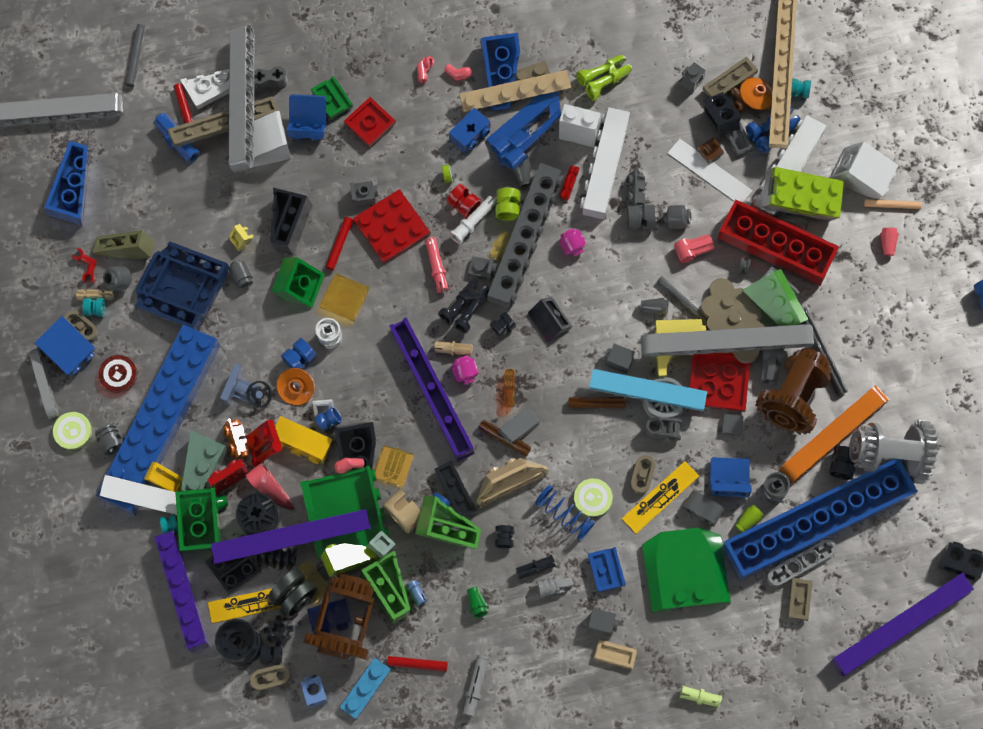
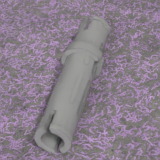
M476 656L469 690L465 694L467 698L462 715L475 717L489 658L485 656Z

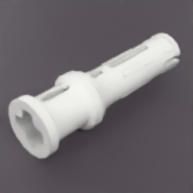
M488 196L467 219H462L460 225L454 231L451 230L449 232L450 237L456 243L461 245L463 239L469 233L474 232L475 225L497 205L494 199L491 201V196Z

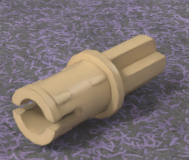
M435 341V353L451 354L452 356L454 354L472 355L473 353L472 344L455 343V341L452 343Z

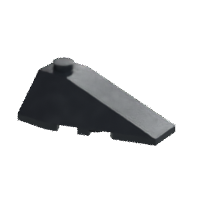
M373 422L334 427L340 461L344 458L363 459L364 467L370 466V470H372L376 447Z

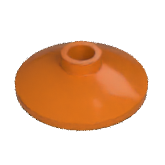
M749 78L742 83L740 96L743 102L750 108L766 110L772 106L773 88L763 79Z
M290 368L279 376L277 391L285 402L292 405H302L312 398L315 385L312 377L306 371L299 368ZM294 382H298L300 387H296Z

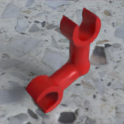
M76 248L81 255L79 257L72 255L73 259L77 262L83 261L88 264L87 272L83 274L82 280L86 283V279L91 276V282L94 284L96 282L94 271L97 261L85 255L81 248Z

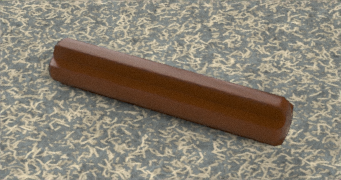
M569 397L568 406L569 408H624L625 397Z
M486 420L480 423L479 430L524 456L530 453L531 446L518 440L511 445L498 432V427Z

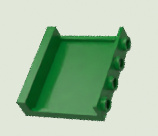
M370 466L351 470L344 474H335L300 482L309 522L366 509L369 525H371L369 530L314 542L318 559H321L325 548L331 544H351L367 547L368 543L380 531L390 538L388 526L384 527L382 519H386L384 508H379L378 500H381L379 488L375 489L373 481H377L375 470H370Z

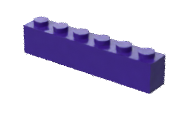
M174 531L156 536L155 541L187 649L192 653L210 647L184 557L180 551L178 537Z

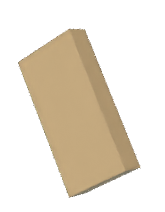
M599 639L594 660L633 670L637 649Z

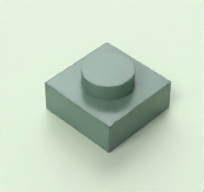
M380 531L368 543L367 547L382 559L394 548L396 543Z

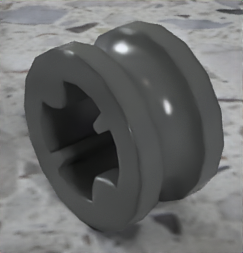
M741 256L739 273L745 271L746 274L749 273L751 257L745 259L744 256Z

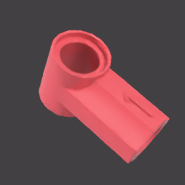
M707 234L692 240L682 239L674 244V248L680 263H686L698 255L713 251L714 245L711 236Z

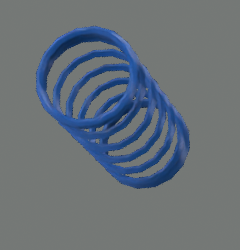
M548 485L538 496L535 504L542 506L548 501L545 513H549L556 508L553 519H559L564 515L561 522L562 527L573 521L569 533H574L581 528L577 539L579 541L582 540L594 526L595 521H589L590 517H588L578 528L571 532L582 510L563 525L567 514L574 504H571L566 511L555 518L556 512L566 497L551 510L547 511L548 505L558 492L556 490L544 501L553 489V486Z

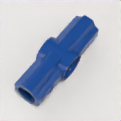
M166 113L158 115L153 124L163 134L169 146L173 150H177L187 163H193L198 159L200 152L192 143L177 148L174 147L168 134V129L177 125Z

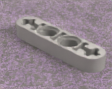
M39 348L29 350V357L46 414L49 419L58 417L57 406Z
M823 540L773 568L767 575L768 583L773 587H780L791 581L792 578H796L830 559L836 552L835 543L831 540ZM824 545L832 548L830 554L826 551L819 556L818 552L823 550ZM806 554H813L816 558L815 562L812 564L805 561ZM790 563L798 565L799 571L797 573H791L788 570ZM781 568H784V572L786 575L780 577V582H778L777 580L773 581V573L779 575L783 572Z

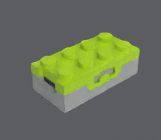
M774 167L765 173L762 208L832 221L840 218L844 181Z

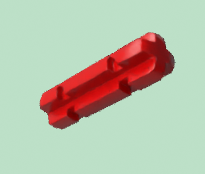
M574 165L569 167L560 192V199L569 200L579 173V167Z

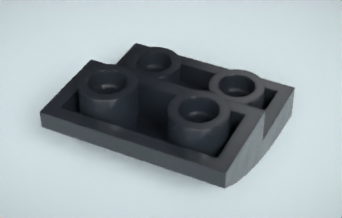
M212 555L205 561L228 594L261 571L255 565L251 556L214 564V556Z

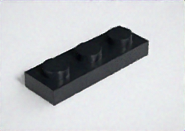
M452 460L434 468L454 511L465 518L477 514V509Z

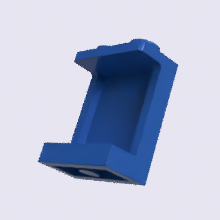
M63 316L34 343L67 376L70 374L74 376L81 369L79 365L84 360L88 362L95 355L93 352L95 347Z

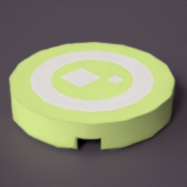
M68 412L61 415L53 427V437L56 443L70 451L84 447L92 436V426L89 420L83 414L77 412Z
M591 478L584 480L575 490V507L578 511L582 510L581 514L586 517L603 516L612 505L613 495L611 488L600 479Z

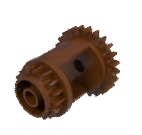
M809 348L794 351L793 355L787 357L784 363L788 376L781 389L762 391L756 400V410L760 411L761 416H765V420H770L771 425H777L778 429L783 428L785 432L789 430L792 434L795 432L799 435L801 433L804 435L810 434L817 423V418H815L816 414L813 413V409H811L808 403L815 389L827 387L831 380L830 373L832 369L829 367L828 359L820 352Z
M338 573L337 578L332 577L330 586H326L314 633H306L303 643L318 647L317 652L349 661L351 656L366 660L369 650L362 648L375 600L372 598L374 588L370 587L371 582ZM331 593L367 603L364 617L356 616L354 624L361 626L357 641L321 631Z

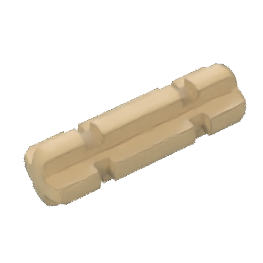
M102 289L77 290L76 299L78 301H83L84 298L113 300L114 292L110 289H105V291H102Z

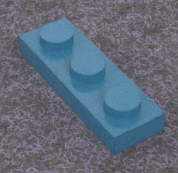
M374 658L344 700L340 709L357 720L391 669Z

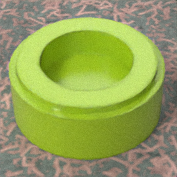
M442 165L445 183H452L453 178L450 165Z

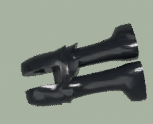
M476 278L470 280L463 290L459 292L456 296L457 301L450 309L442 308L438 312V316L450 326L454 323V328L462 333L469 332L471 317L476 309L482 305L489 293V287L485 284L478 293L474 291L478 284ZM469 304L461 317L456 320L463 306Z

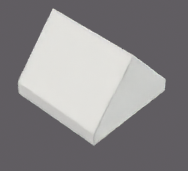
M333 400L312 401L314 417L319 413H326V410L333 406Z

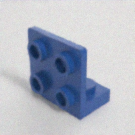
M712 457L710 461V496L749 498L752 492V485H750V460Z

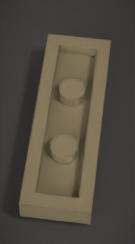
M746 56L704 85L703 91L708 97L721 92L726 95L734 87H738L745 80L754 76L758 69Z

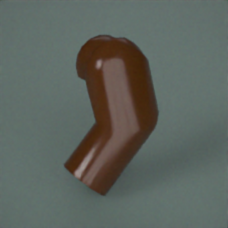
M734 87L729 92L735 99L733 108L735 111L738 110L739 113H742L745 110L746 104L741 99L738 88Z

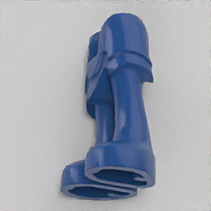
M790 106V115H791L792 112H793V109H792V107ZM798 115L790 119L789 132L796 128L801 120ZM771 116L767 117V121L759 126L754 122L745 126L749 139L752 142L756 141L757 149L763 153H768L772 149L769 148L770 134L762 136L770 130Z

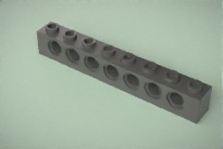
M542 163L539 164L487 295L488 302L507 309L510 308L511 303L515 304L518 293L515 292L517 287L522 286L524 281L523 272L528 270L531 263L529 259L530 254H534L537 248L535 241L543 233L544 227L542 224L544 220H548L550 214L548 208L550 204L555 202L557 196L555 194L556 188L561 187L563 177H561L560 169ZM542 185H549L550 188H549V189H543L541 186H542ZM542 201L544 204L538 206L535 204V202ZM531 217H535L538 220L536 222H530L528 219ZM527 233L530 234L531 237L525 239L522 237V235ZM517 250H522L525 253L523 255H517L515 252ZM510 267L518 268L516 272H511L508 269ZM505 283H509L511 287L509 289H505L502 287V285Z

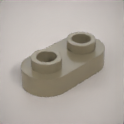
M73 310L66 313L64 318L89 342L97 338L98 330L96 326L80 312ZM73 320H78L76 324H72ZM87 331H91L89 336L85 335Z
M642 455L636 461L631 488L637 494H644L650 488L655 469V461L651 456ZM642 464H647L649 468L643 469ZM642 482L644 486L638 487L637 483Z
M275 665L253 672L250 677V683L254 689L264 691L287 684L291 674L286 666ZM280 672L284 673V677L282 679L277 678V675ZM259 678L265 679L263 684H258Z

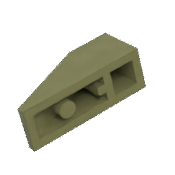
M143 230L96 237L92 253L94 255L133 260L151 258L155 241Z

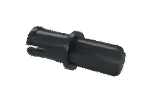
M549 555L537 561L533 559L531 563L517 567V576L519 579L535 573L539 575L541 571L556 567V564L553 563L555 562L553 556Z

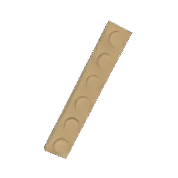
M564 70L460 93L459 96L463 112H467L473 108L481 109L570 89L571 85L568 71Z

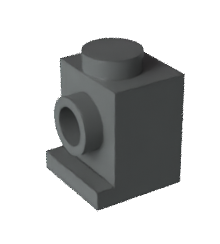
M693 62L691 66H687L682 72L683 77L678 83L694 93L704 80L706 70Z
M372 181L350 183L354 207L376 204L375 197H378L377 186H373Z

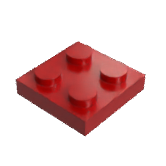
M369 97L344 120V124L366 145L371 147L396 124V120Z
M242 459L238 461L233 460L227 465V468L222 471L217 470L213 472L207 480L211 487L215 488L217 495L246 478V474L249 472Z

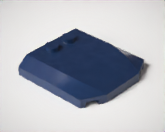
M169 242L165 249L161 252L157 251L152 256L136 287V307L141 311L180 326L184 324L198 330L202 326L227 278L229 265L221 260Z

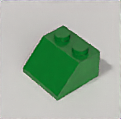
M298 257L284 258L271 292L286 301L313 308L325 274Z

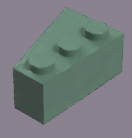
M191 430L181 490L210 488L211 485L207 479L210 478L213 472L219 470L228 454L226 446Z

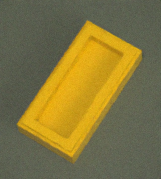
M152 461L144 478L161 489L172 492L181 491L183 477L157 462Z

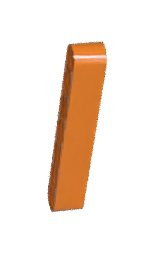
M875 385L785 462L778 471L789 478L791 485L794 484L830 453L835 446H838L855 429L889 401V398Z

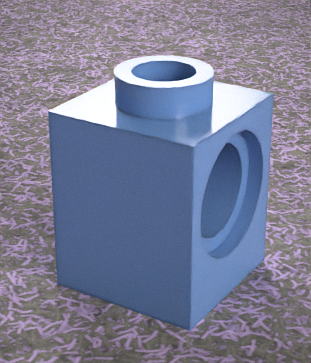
M316 675L305 677V681L301 682L307 706L311 708L327 703L328 699L321 677H316ZM313 685L319 687V692L316 695L309 694V688Z

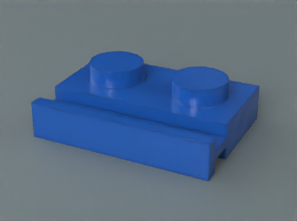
M616 547L588 553L598 593L626 586Z

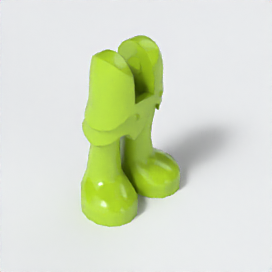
M624 55L610 58L603 65L590 70L582 69L576 72L579 84L583 87L586 86L587 95L592 101L600 97V91L604 86L610 83L614 85L632 71L630 64L616 69L626 61ZM609 71L608 75L592 81L597 76Z

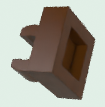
M714 138L703 143L697 149L708 164L724 153Z

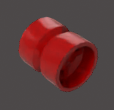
M460 183L450 192L446 202L454 209L458 208V212L467 219L481 205L482 200L474 193L470 194V190Z

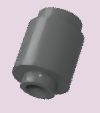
M241 260L233 261L228 270L235 285L239 289L251 286L253 284V277L246 262Z

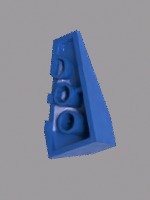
M518 33L482 37L480 39L487 87L514 82L520 56ZM511 102L491 106V110L510 109Z

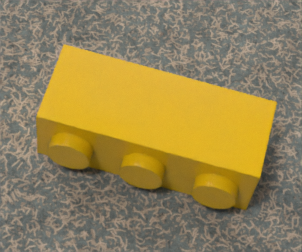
M280 416L275 427L282 449L286 447L291 450L292 454L299 457L304 455L314 464H325L334 446L333 439Z

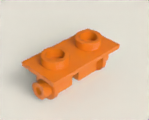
M228 419L223 426V434L229 443V454L232 455L233 460H237L240 455L242 458L248 457L250 449L247 440H239V437L245 436L242 423L238 419L233 421Z

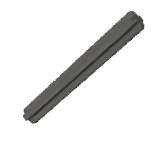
M803 309L808 320L802 324L812 325L814 348L828 359L829 367L832 369L830 373L831 382L839 396L847 393L848 389L809 311Z

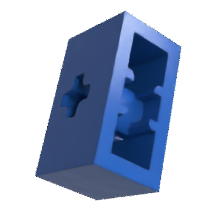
M473 108L449 132V140L466 154L477 146L478 141L482 137L485 138L490 133V121L477 109Z

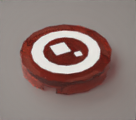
M114 355L107 358L99 369L101 384L113 393L129 390L135 384L138 377L134 362L123 355Z

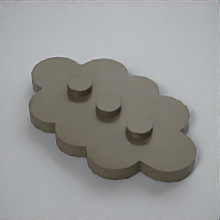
M718 278L711 283L709 289L710 296L706 297L701 305V313L708 319L706 324L707 331L765 327L760 322L762 316L760 309L753 305V300L743 291V288L735 289L733 284L724 278ZM759 350L733 352L738 361L746 364L756 360Z

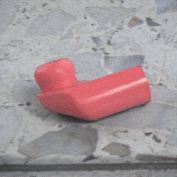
M431 56L423 58L417 65L419 83L427 82L426 72L434 64V59Z
M448 64L444 69L456 81L468 79L472 75V70L469 67L456 69L451 64Z
M344 458L336 462L334 468L337 473L344 474L353 468H363L364 460Z

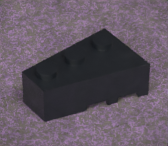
M273 187L271 243L276 251L294 255L313 205L306 195Z

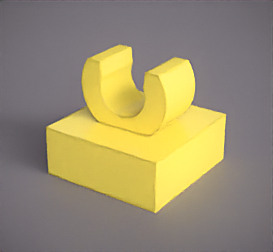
M240 224L235 225L228 236L238 251L245 249L247 243L251 242L254 237L253 234L248 236L246 233L248 228H242Z

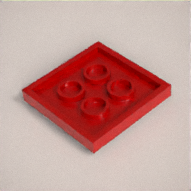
M400 189L353 218L354 223L383 264L431 235L427 226Z
M733 353L693 354L689 388L707 391L706 408L745 412L750 363H741L735 358Z

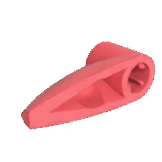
M260 463L246 474L249 482L261 493L272 498L275 504L290 510L295 507L263 463Z

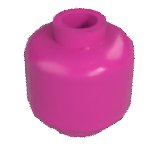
M571 228L560 235L559 244L566 255L573 254L576 257L584 252L583 248L587 242L580 230Z
M466 355L453 360L454 363L451 365V369L457 382L463 381L465 385L475 381L474 377L479 374V370L474 358H469Z

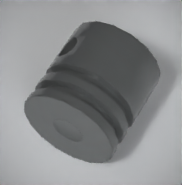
M115 424L105 425L94 434L104 455L117 453L123 443V439Z

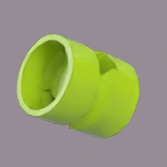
M506 187L497 190L496 202L498 204L496 205L495 214L497 219L504 221L518 219L520 215V206L518 204L520 203L521 194L518 189Z

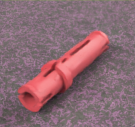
M430 237L431 241H429V238H427L425 243L432 267L431 275L435 280L437 293H443V289L447 292L449 288L445 278L446 270L442 266L436 237Z

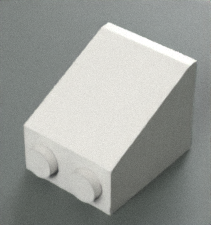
M564 104L559 122V139L594 148L603 113Z
M275 111L255 120L253 167L291 159L280 111Z
M863 141L844 148L830 178L844 181L843 186L874 200L887 194L888 186L896 176L898 165Z

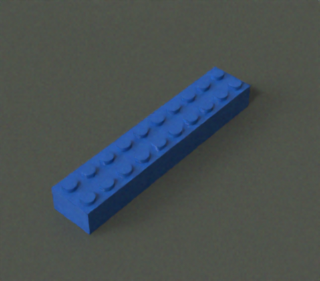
M184 324L182 325L107 473L108 476L151 486L152 483L144 478L152 461L160 465L162 464L220 348L217 338ZM101 484L96 494L100 501L134 516L136 515L140 507L139 505L100 496Z
M894 459L879 466L875 472H867L724 541L722 547L739 580L742 581L823 540L833 537L913 498L918 490L901 460Z

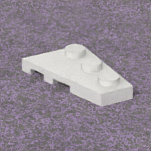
M230 69L217 71L213 75L208 76L198 75L194 79H180L197 110L229 94Z

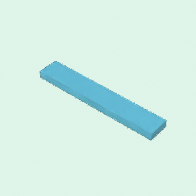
M597 369L592 371L589 389L698 411H704L707 391Z

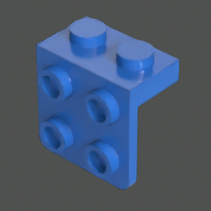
M297 94L289 96L287 137H292V139L296 140L302 138H310L311 140L324 139L326 133L325 96Z

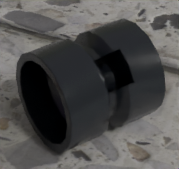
M835 446L832 456L835 461L831 462L828 473L838 479L852 480L856 470L853 465L856 463L851 461L849 447Z

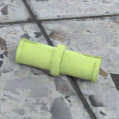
M682 685L679 698L695 701L698 705L706 704L717 708L720 707L719 703H721L722 695L705 692V689L700 688V690Z

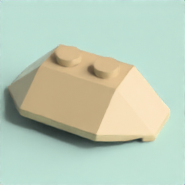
M513 458L499 469L498 467L490 469L487 472L488 474L485 475L477 498L478 508L548 475L547 466L522 458L517 460Z

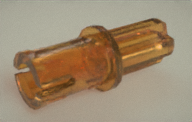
M514 369L504 371V386L502 390H504L503 407L510 408V406L512 408L515 407V391L517 387H515L516 371Z

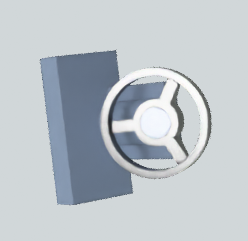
M234 364L220 397L222 403L230 406L234 397L248 402L256 408L267 406L272 399L270 386L264 381L250 383L241 380L244 370L242 366ZM256 383H261L266 387L262 389V387L256 385ZM268 390V400L265 404L261 405L264 392Z

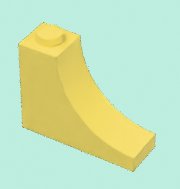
M702 319L656 320L655 334L706 331V326L702 325ZM656 356L657 378L666 377L667 366L673 356Z

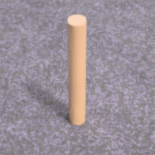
M864 200V207L921 209L922 206L921 202Z

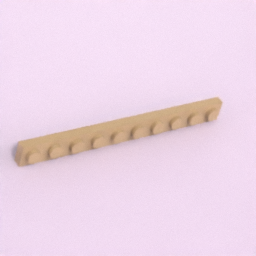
M778 0L769 148L788 149L797 0Z

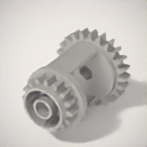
M918 420L911 425L904 439L883 437L882 428L878 423L871 422L868 425H861L851 435L849 444L851 461L856 463L855 466L863 468L866 472H875L882 459H900L914 484L927 483V480L929 481L930 476L933 475L934 463L937 462L938 443H936L938 436L935 435L936 429H933L934 425L930 421Z

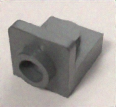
M472 256L468 276L491 280L492 274L495 275L497 270L494 257L485 259Z

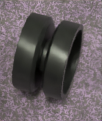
M295 568L278 581L269 592L267 600L273 606H280L279 612L286 619H289L309 603L316 594L318 587L310 580L305 581V574L299 568Z

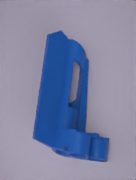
M558 91L536 96L487 138L501 165H505L512 170L516 169L528 158L524 151L561 117ZM550 110V119L530 135V126Z

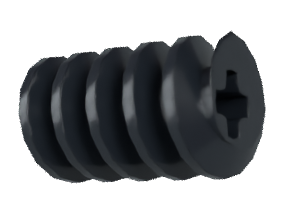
M289 547L285 551L280 549L254 555L255 565L260 566L263 562V566L266 568L269 564L272 569H275L278 565L280 570H283L286 565L287 571H291L296 562L298 548L295 547L293 552H291Z

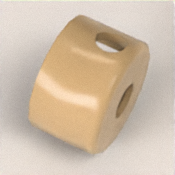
M399 489L383 503V508L404 532L410 533L417 527L421 510L413 501L408 503L404 498L406 494Z

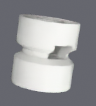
M324 318L317 323L315 330L319 344L325 349H335L342 342V332L338 322L332 318Z

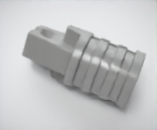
M561 576L536 581L540 598L565 593L564 589L574 586L572 578L561 579Z

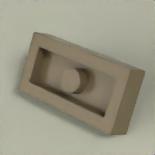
M544 60L517 70L515 81L550 74L546 61Z
M792 578L788 611L789 619L809 620L812 591L811 580Z

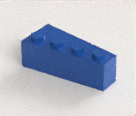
M69 141L44 207L46 215L80 226L83 225L89 163L88 146Z

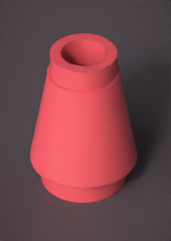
M882 228L880 237L883 255L894 256L899 237L897 228Z

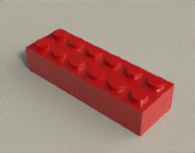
M736 199L718 235L719 240L819 286L822 285L839 249V246Z

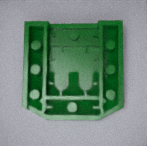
M700 527L658 533L642 544L652 613L705 605L716 606L731 603L720 534Z

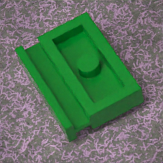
M334 76L328 81L325 80L311 88L313 95L326 97V114L330 120L346 112L347 109L353 108L352 102Z

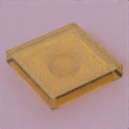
M335 273L320 304V308L355 322L370 291V287Z

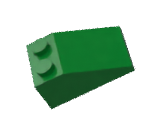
M215 488L175 492L180 551L184 553L212 550V543L221 542Z

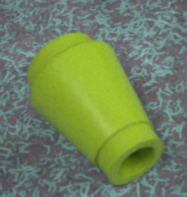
M755 505L747 507L735 526L743 533L762 521L761 518L764 514Z

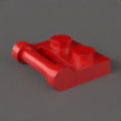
M266 420L246 436L253 457L251 463L254 467L260 463L264 464L265 460L282 450L273 420ZM270 444L269 448L261 453V450Z

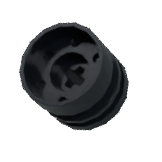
M258 492L248 494L237 505L236 518L247 536L279 529L281 522L280 512L272 498L266 494ZM256 511H259L260 517L258 518L255 516Z
M243 619L228 620L219 627L215 634L216 649L229 663L245 667L254 663L259 658L263 641L261 635L249 622ZM240 641H243L245 644H242L241 648H239L237 645H240Z

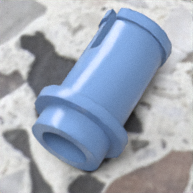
M413 580L406 584V591H409L417 607L428 600L419 586L420 582Z

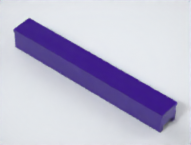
M407 317L397 324L389 325L390 332L457 462L474 454V447Z
M364 509L212 543L214 564L369 530L371 525H369L367 511Z
M964 572L834 657L830 662L834 664L842 677L848 675L974 590L973 586L965 577Z

